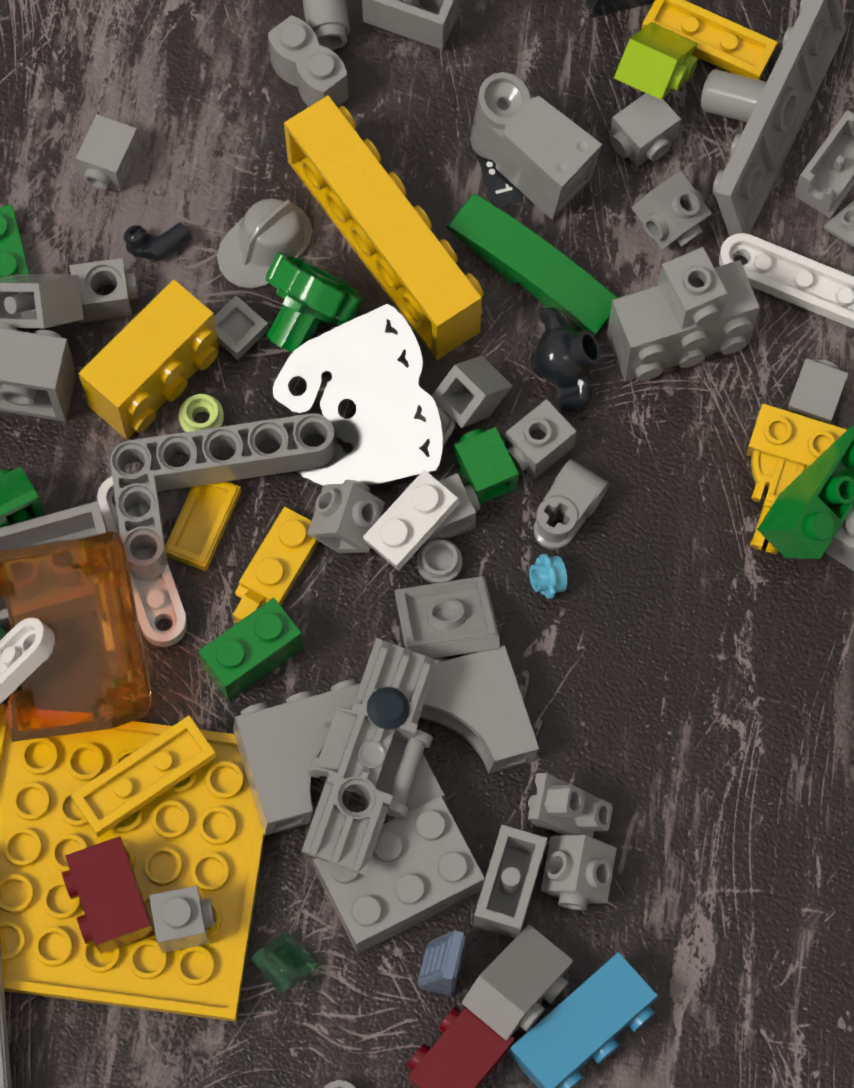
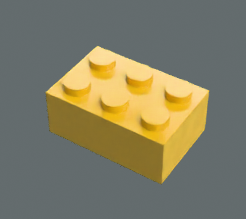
M173 279L78 373L88 406L126 440L136 431L141 433L146 430L154 421L156 411L167 400L171 402L178 398L185 390L188 383L187 380L198 369L202 371L208 368L216 359L220 347L214 313Z

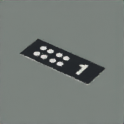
M476 153L492 204L497 208H503L522 203L523 199L520 190L495 168L496 163Z

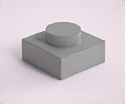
M237 296L231 299L214 316L219 344L237 360L269 331L268 323Z

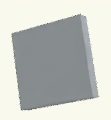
M485 576L394 590L405 649L434 659L500 648L499 634Z

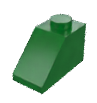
M21 466L14 470H1L0 528L45 516L40 499Z

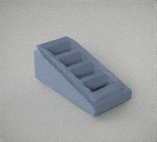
M454 930L428 943L418 977V986L421 989L448 996L455 994L465 953L466 936H464V932Z

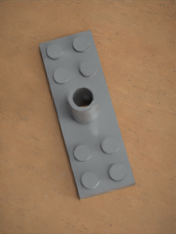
M801 0L800 14L794 26H789L785 32L782 44L783 49L767 82L714 69L709 73L704 83L701 95V107L704 112L747 122L742 134L739 133L735 136L728 164L725 170L718 172L713 185V194L716 196L721 217L724 219L729 236L738 233H751L847 30L840 0Z

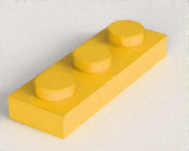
M655 0L642 23V29L650 22H653L698 43L693 56L731 73L758 80L764 74L778 43L686 0Z
M187 716L70 796L96 835L100 837L211 762L217 756L190 716Z

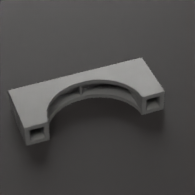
M505 645L500 646L499 649L466 653L464 656L447 660L446 657L434 658L439 662L420 718L444 725L462 736L479 754L488 774L533 762L539 747ZM356 679L339 682L331 687V691L318 695H313L312 691L294 694L286 699V703L273 707H268L266 703L251 705L240 712L241 715L235 716L233 732L264 836L310 823L313 807L310 794L311 776L308 775V771L313 758L319 757L329 731L325 723L330 710L337 707L351 710L360 685Z

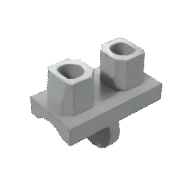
M536 773L537 794L531 796L528 800V819L535 826L545 830H553L561 835H587L592 838L594 831H608L613 810L611 803L551 774Z

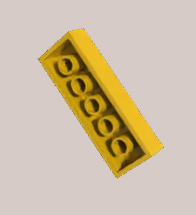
M329 95L285 121L284 129L288 163L436 361L479 334L481 314L483 313L481 308L482 296L484 295L480 284L472 274L464 275L457 266L456 262H458V259L450 244L445 239L439 241L430 230L432 224L425 211L419 205L413 207L405 197L406 189L400 178L394 172L388 174L379 163L381 162V157L374 144L369 139L363 141L354 130L356 129V124L349 111L344 106L338 108Z

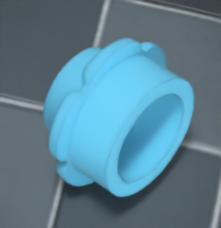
M541 554L536 559L535 564L530 566L529 577L534 591L541 592L547 599L554 598L555 593L566 590L567 572L559 556L548 557L547 554Z

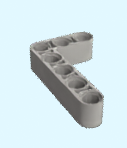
M304 414L128 440L120 443L111 454L110 465L121 545L128 571L140 580H151L161 575L167 566V553L158 497L159 491L325 466L331 461L335 453L332 423L320 414ZM311 435H319L325 439V442L320 446L310 447L305 445L303 440ZM265 442H275L280 446L276 452L271 454H265L258 450V447ZM222 448H228L235 452L227 460H217L213 457V454ZM176 455H184L189 458L188 463L181 467H172L167 464L168 460ZM130 462H140L144 465L142 470L135 474H127L122 471L123 467ZM136 504H145L150 507L149 511L141 517H133L128 514L129 509ZM144 546L152 547L156 550L155 555L148 560H138L133 557L135 551Z

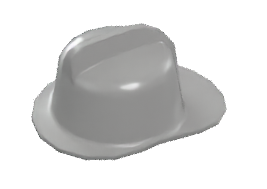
M270 198L253 204L244 217L225 235L219 245L217 260L220 271L227 281L241 288L254 289L268 285L269 283L265 280L266 274L278 252H285L298 258L309 246L313 233L309 217L290 200L283 201Z

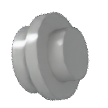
M434 539L421 547L417 555V569L426 581L432 584L453 581L459 575L462 568V555L455 544L444 539Z

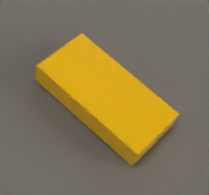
M227 481L191 487L165 545L167 557L207 571L240 497L241 487Z

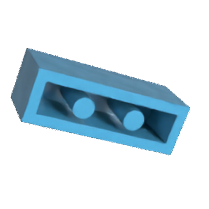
M618 952L510 1047L509 1056L538 1088H574L583 1079V1075L579 1070L592 1058L597 1064H600L620 1045L615 1038L628 1026L633 1032H636L655 1014L651 1006L658 995Z

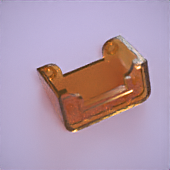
M111 531L1 550L0 599H6L11 629L20 621L33 617L50 627L55 634V644L50 657L21 684L22 690L11 694L8 703L4 707V720L10 729L12 742L113 729L145 717L151 707V690L127 554L121 537L116 532Z

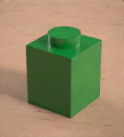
M496 427L485 432L483 429L470 431L459 439V443L454 445V461L466 486L471 485L480 505L518 489L519 473Z

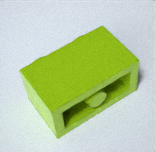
M650 22L629 39L614 79L662 100L672 90L678 91L684 81L688 83L699 60L693 56L698 43Z

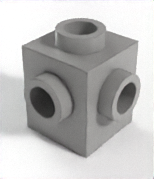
M681 170L651 190L631 207L643 223L646 233L656 241L661 250L676 240L681 247L702 232L698 224L712 214L704 203L702 195L693 188Z
M346 479L341 484L323 485L322 491L316 500L315 512L307 535L337 553L369 552L370 546L364 541L363 536L381 517L385 502L369 493V486L356 480Z
M587 835L550 836L541 891L559 898V906L572 910H586L587 904H606L608 902L617 848Z

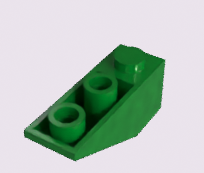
M854 424L779 494L757 528L785 558L820 559L853 508Z

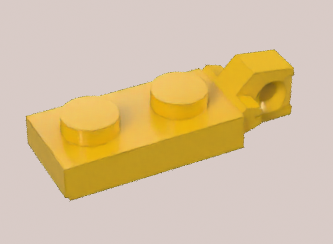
M284 506L239 581L235 595L242 599L233 613V617H235L234 623L237 624L272 598H275L280 606L282 605L319 541L307 535L311 520Z

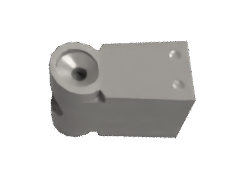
M505 72L494 73L482 83L470 136L473 150L479 156L494 161L496 163L495 168L553 220L592 179L602 143L542 97H533L529 94V90L524 82L514 74Z

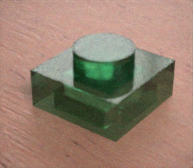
M288 931L260 947L251 958L255 965L264 973L265 977L282 994L308 979L319 967Z

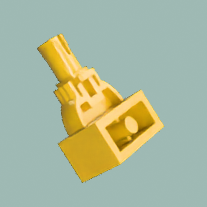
M762 403L746 455L752 457L751 469L756 482L751 497L752 500L760 502L764 487L768 486L769 489L753 539L750 542L751 547L761 550L765 537L757 528L779 494L845 433L847 429ZM768 541L765 552L778 554L779 551Z

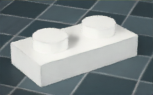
M423 470L367 531L363 539L399 571L460 504L459 498L426 470Z

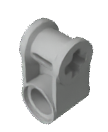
M570 459L556 477L550 491L537 509L534 524V537L542 547L549 550H559L566 547L587 517L591 516L603 499L610 482ZM556 519L563 522L557 523L555 527L548 525V523H554Z

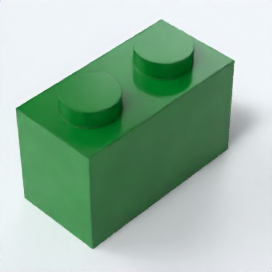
M272 598L198 650L202 667L226 699L231 701L304 648L301 632L277 600Z

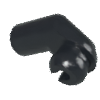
M178 222L160 236L149 234L142 226L134 225L125 231L123 239L126 243L127 251L134 257L161 261L190 242L192 237L187 228L181 222Z

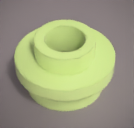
M196 394L187 398L179 409V422L185 432L221 427L224 421V412L220 402L207 394ZM199 412H205L210 415L209 419L204 423H197L193 420L194 416Z

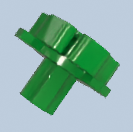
M278 252L266 274L265 280L277 288L276 293L284 301L267 337L280 348L292 353L299 346L311 340L321 320L342 325L354 319L364 298L354 287L344 280L334 277L325 269L288 253Z

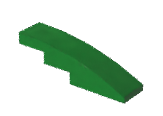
M473 193L446 226L452 234L511 285L518 282L546 308H557L582 331L588 330L595 335L610 316L612 300L617 299L614 294L546 240L477 194Z

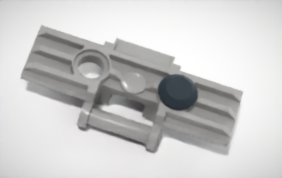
M376 638L351 710L339 707L330 710L325 723L329 731L320 756L313 758L308 775L314 778L324 776L327 779L303 844L302 853L365 876L386 815L400 819L406 818L409 808L405 804L424 748H430L433 740L431 735L418 730L417 726L439 662L438 660ZM394 738L405 742L406 745L388 794L377 790L375 786L391 740ZM347 790L359 794L363 798L367 809L358 813L346 809L342 801L343 792Z

